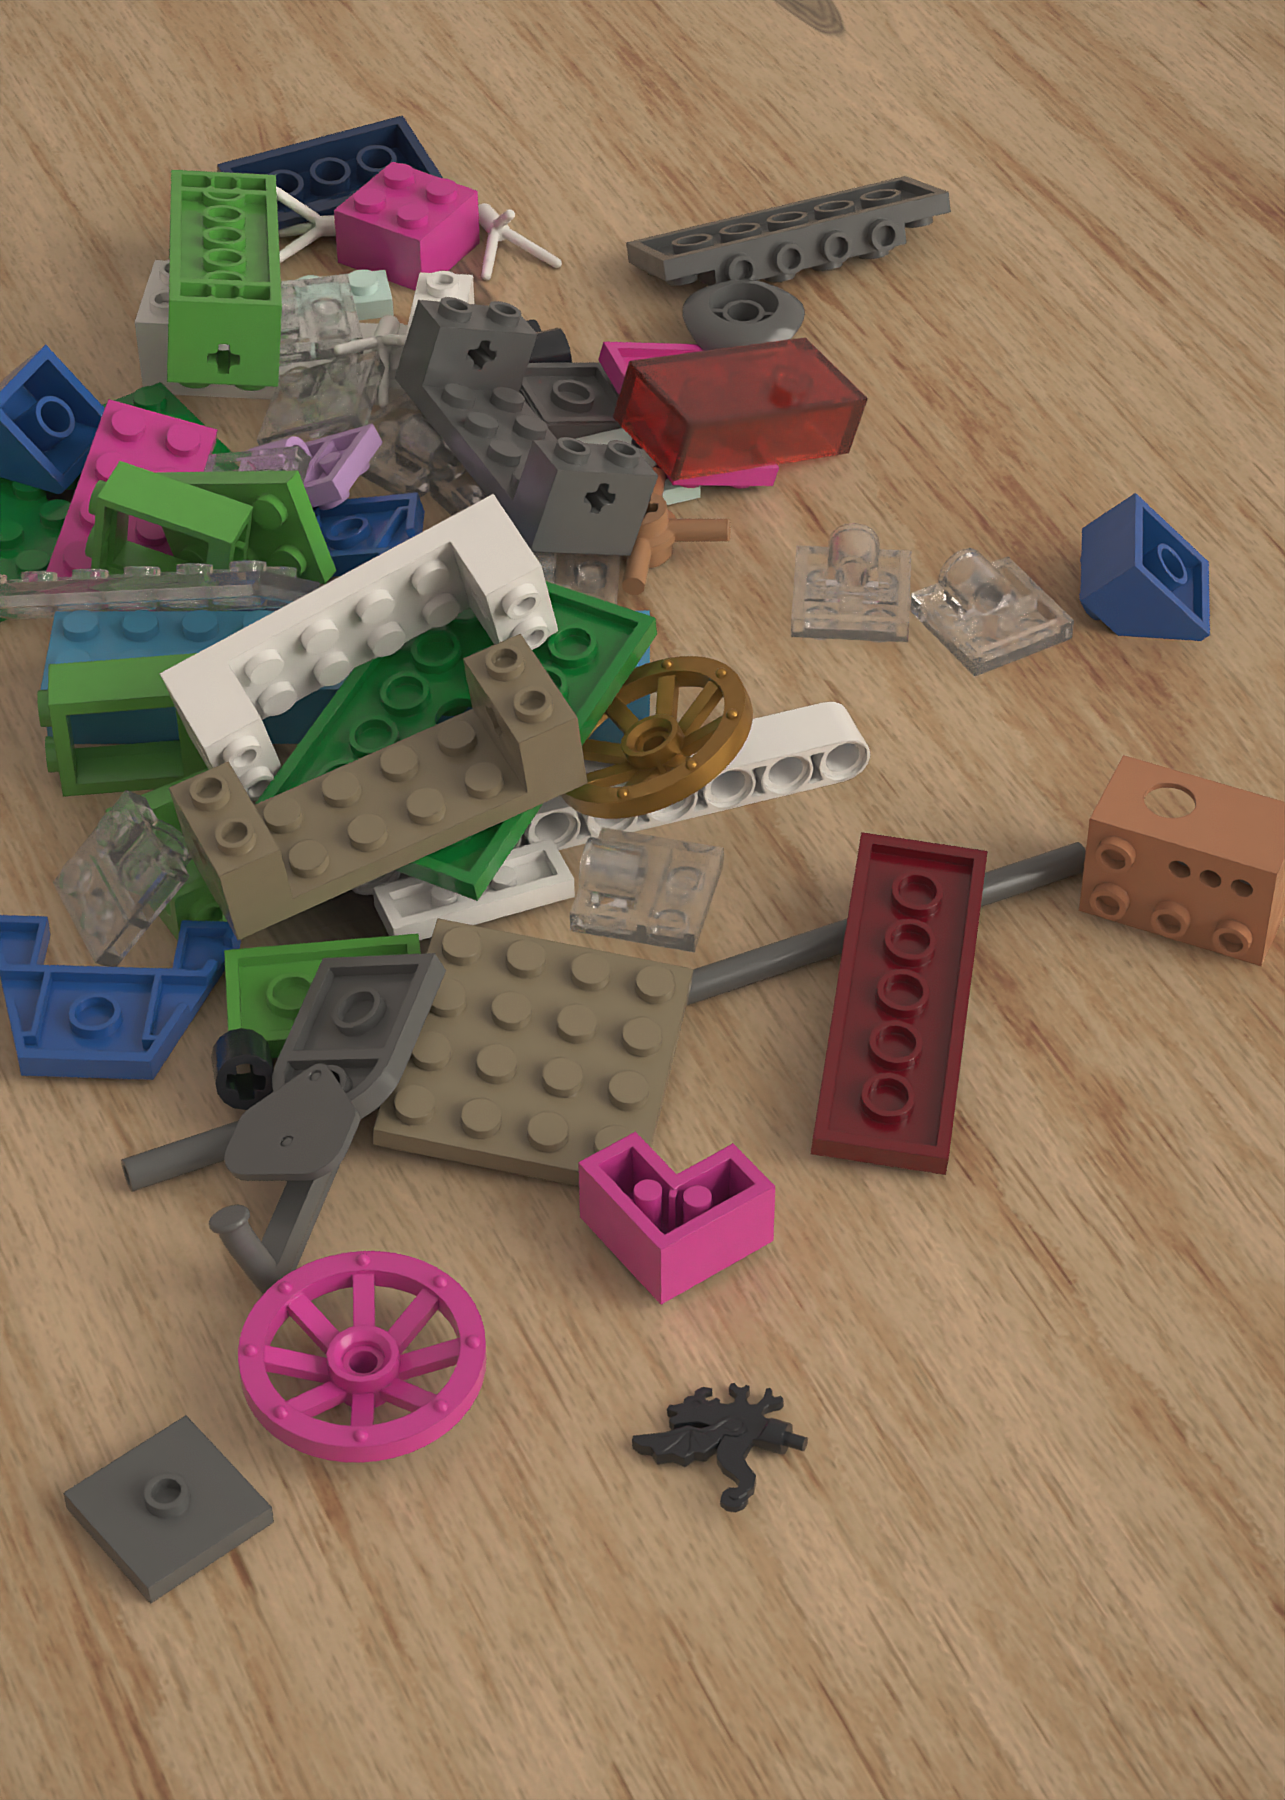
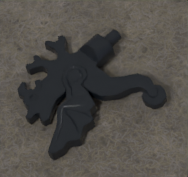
M731 1383L729 1395L735 1399V1402L723 1404L720 1403L717 1397L711 1401L706 1400L707 1397L713 1396L712 1388L701 1387L695 1391L694 1396H687L683 1403L668 1406L667 1416L671 1417L669 1420L671 1431L634 1435L632 1438V1448L641 1455L652 1456L657 1464L674 1462L683 1467H686L693 1461L705 1462L717 1453V1464L722 1473L738 1485L737 1488L729 1487L722 1492L720 1506L728 1512L736 1513L748 1505V1498L755 1492L756 1474L745 1460L752 1447L758 1446L761 1449L784 1455L788 1448L805 1451L808 1438L794 1434L793 1426L789 1422L764 1417L765 1414L781 1410L784 1407V1399L781 1396L774 1397L771 1388H766L764 1397L757 1404H749L747 1398L750 1396V1386L745 1385L740 1388L735 1383Z

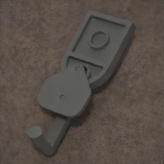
M435 953L323 958L274 1067L272 1076L273 1093L246 1110L240 1117L225 1151L224 1161L226 1167L239 1180L287 1181L262 1241L248 1222L250 1211L244 1205H230L217 1211L209 1220V1228L219 1235L228 1252L262 1293H265L278 1280L297 1268L339 1166L358 1128L360 1119L377 1109L398 1085L446 972V969Z

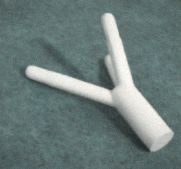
M276 186L277 200L310 221V223L297 224L278 230L279 237L302 235L279 251L280 263L319 237L336 236L334 215L321 216Z
M483 203L478 205L479 224L488 233L481 272L483 280H490L498 241L505 239L554 268H559L562 265V261L509 228L507 224L515 217L513 210L509 209L499 216L489 204Z
M385 315L380 319L374 336L339 344L334 347V353L338 356L372 349L378 355V405L383 409L389 406V353L393 346H404L407 335L398 334L400 322L392 315Z

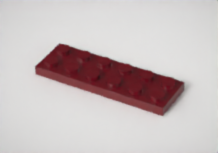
M861 832L812 1139V1155L946 1175L988 851Z

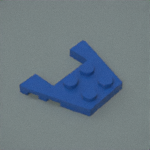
M418 492L346 499L340 505L328 510H320L318 506L313 507L336 568V572L331 578L342 576L423 532L425 511ZM244 583L243 591L239 595L232 611L258 610L259 606H264L267 603L270 595L274 593L279 584Z
M0 915V979L21 1076L154 1080L224 973V950L239 949L241 939L237 940L228 922L182 920L172 968L44 965L51 936L48 916Z

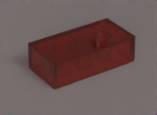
M804 337L631 360L626 370L613 418L673 481L756 467L848 454L868 398Z

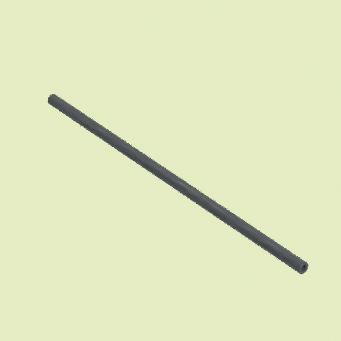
M1075 842L985 872L981 907L1083 873L1085 848L1081 843ZM847 919L693 969L692 985L687 1006L842 954ZM238 1121L121 1159L123 1173L130 1190L133 1192L224 1161L226 1148Z

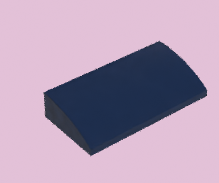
M403 115L217 164V172L276 175V186L321 216L334 215V210L392 161L407 164L413 169L443 178ZM277 200L278 230L309 222Z

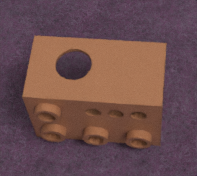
M1123 755L1089 820L1079 911L1262 966L1285 916V802ZM1175 788L1187 793L1194 800L1195 808L1186 816L1166 818L1150 811L1144 799L1148 793L1155 789Z

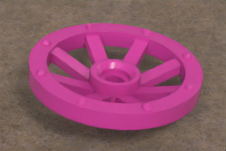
M356 1251L331 1255L305 1264L288 1273L272 1285L256 1302L243 1325L238 1346V1365L242 1390L248 1406L261 1425L278 1440L302 1453L330 1461L354 1463L381 1461L414 1452L434 1442L451 1430L465 1416L476 1400L483 1384L487 1359L485 1330L482 1318L475 1303L464 1288L451 1276L425 1261L383 1251ZM375 1286L398 1289L416 1296L388 1331L375 1326ZM353 1287V1327L339 1332L311 1301L324 1294ZM437 1310L449 1321L457 1336L456 1339L402 1354ZM290 1316L326 1354V1357L272 1347L270 1344L280 1326ZM456 1365L450 1379L437 1395L403 1381ZM267 1372L324 1384L285 1401L272 1385ZM386 1402L412 1412L389 1422L374 1424L375 1408ZM342 1403L352 1407L350 1426L332 1424L312 1418Z

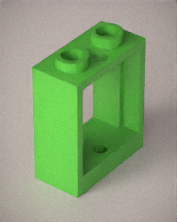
M119 461L107 482L103 480L97 482L89 502V513L95 515V525L89 534L85 548V555L92 558L90 583L170 611H232L239 595L243 591L253 506ZM129 515L208 542L206 567L127 541Z
M197 653L48 664V690H38L37 692L38 714L41 727L52 726L53 736H45L46 763L48 773L59 772L63 797L153 790L208 768L189 737L177 709L176 717L179 740L75 748L70 715L175 707L160 673Z

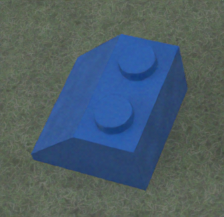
M44 345L15 368L0 383V477L61 494L81 474L105 408L47 345Z
M1134 493L1082 528L1079 598L1082 607L1092 619L1096 621L1101 620L1118 636L1202 641L1210 636L1209 561L1139 495Z

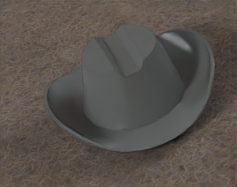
M731 280L704 287L690 295L683 305L682 315L691 336L707 354L731 363H753L773 356L791 340L803 323L805 310L803 304L795 296L776 286L755 280Z

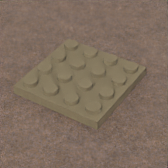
M437 918L427 953H435L446 969V972L404 1073L394 1091L380 1106L373 1129V1145L578 1187V1162L622 1138L636 1132L652 1148L692 985L693 969Z

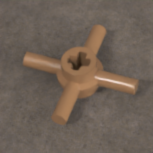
M651 467L657 473L658 478L630 556L622 555L626 562L622 589L630 595H639L644 591L648 569L660 566L669 560L673 553L672 544L674 542L730 541V519H677L667 509V503L663 498L666 474L657 467Z

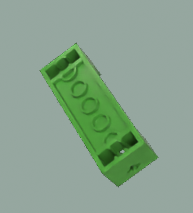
M171 170L167 382L179 383L184 387L194 389L205 388L210 384L234 385L245 391H258L266 386L278 387L282 296L276 175ZM218 345H229L228 350H218Z

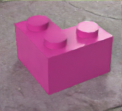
M636 1132L578 1162L580 1218L660 1305L774 1241L775 1185L734 1144L723 1148L678 1174Z

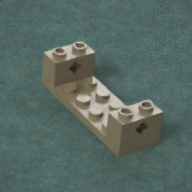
M521 634L463 658L473 709L265 801L253 804L229 761L169 787L188 852L237 940L243 939L587 784L578 718Z

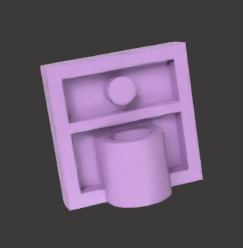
M373 423L308 442H304L299 437L291 436L250 448L245 453L243 468L244 471H299L312 508L318 506L320 510H328L340 505L349 497V489L357 478L369 469V461L383 442Z

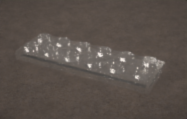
M232 561L229 562V569L213 570V565L177 564L176 572H161V568L152 566L124 567V574L109 575V571L104 569L72 570V577H57L55 572L28 571L21 572V579L7 580L6 575L0 574V618L12 620L54 618L55 611L76 610L223 611L282 608L319 588L320 582L297 578L296 568L266 567V562Z

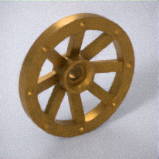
M699 656L671 657L634 668L582 746L584 760L616 765L586 773L587 784L561 795L563 800L574 810L584 815L603 819H620L645 815L669 807L706 786L733 761L742 749L751 730L753 721L752 702L738 674L723 662ZM679 687L703 688L680 721L677 722ZM657 692L655 715L639 720L626 706L641 697ZM723 697V715L701 727ZM607 718H610L624 733L621 744L589 739V737ZM627 782L623 787H611Z

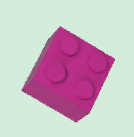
M392 161L334 210L338 263L357 270H385L388 281L415 291L420 272L449 271L480 243L478 191L457 184L453 180L439 178L413 169L407 164Z

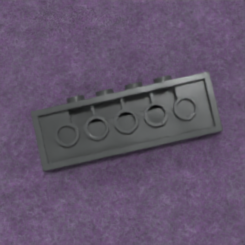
M902 176L626 242L629 263L648 272V275L656 276L666 281L668 285H685L695 282L697 279L708 286L731 280L756 281L765 279L766 282H783L795 278L796 273L801 269L812 267L816 271H826L841 267L843 265L842 262L854 256H859L860 259H876L887 256L889 251L895 246L907 244L905 227L917 228L927 226L933 223V216L951 212L949 192L913 178Z

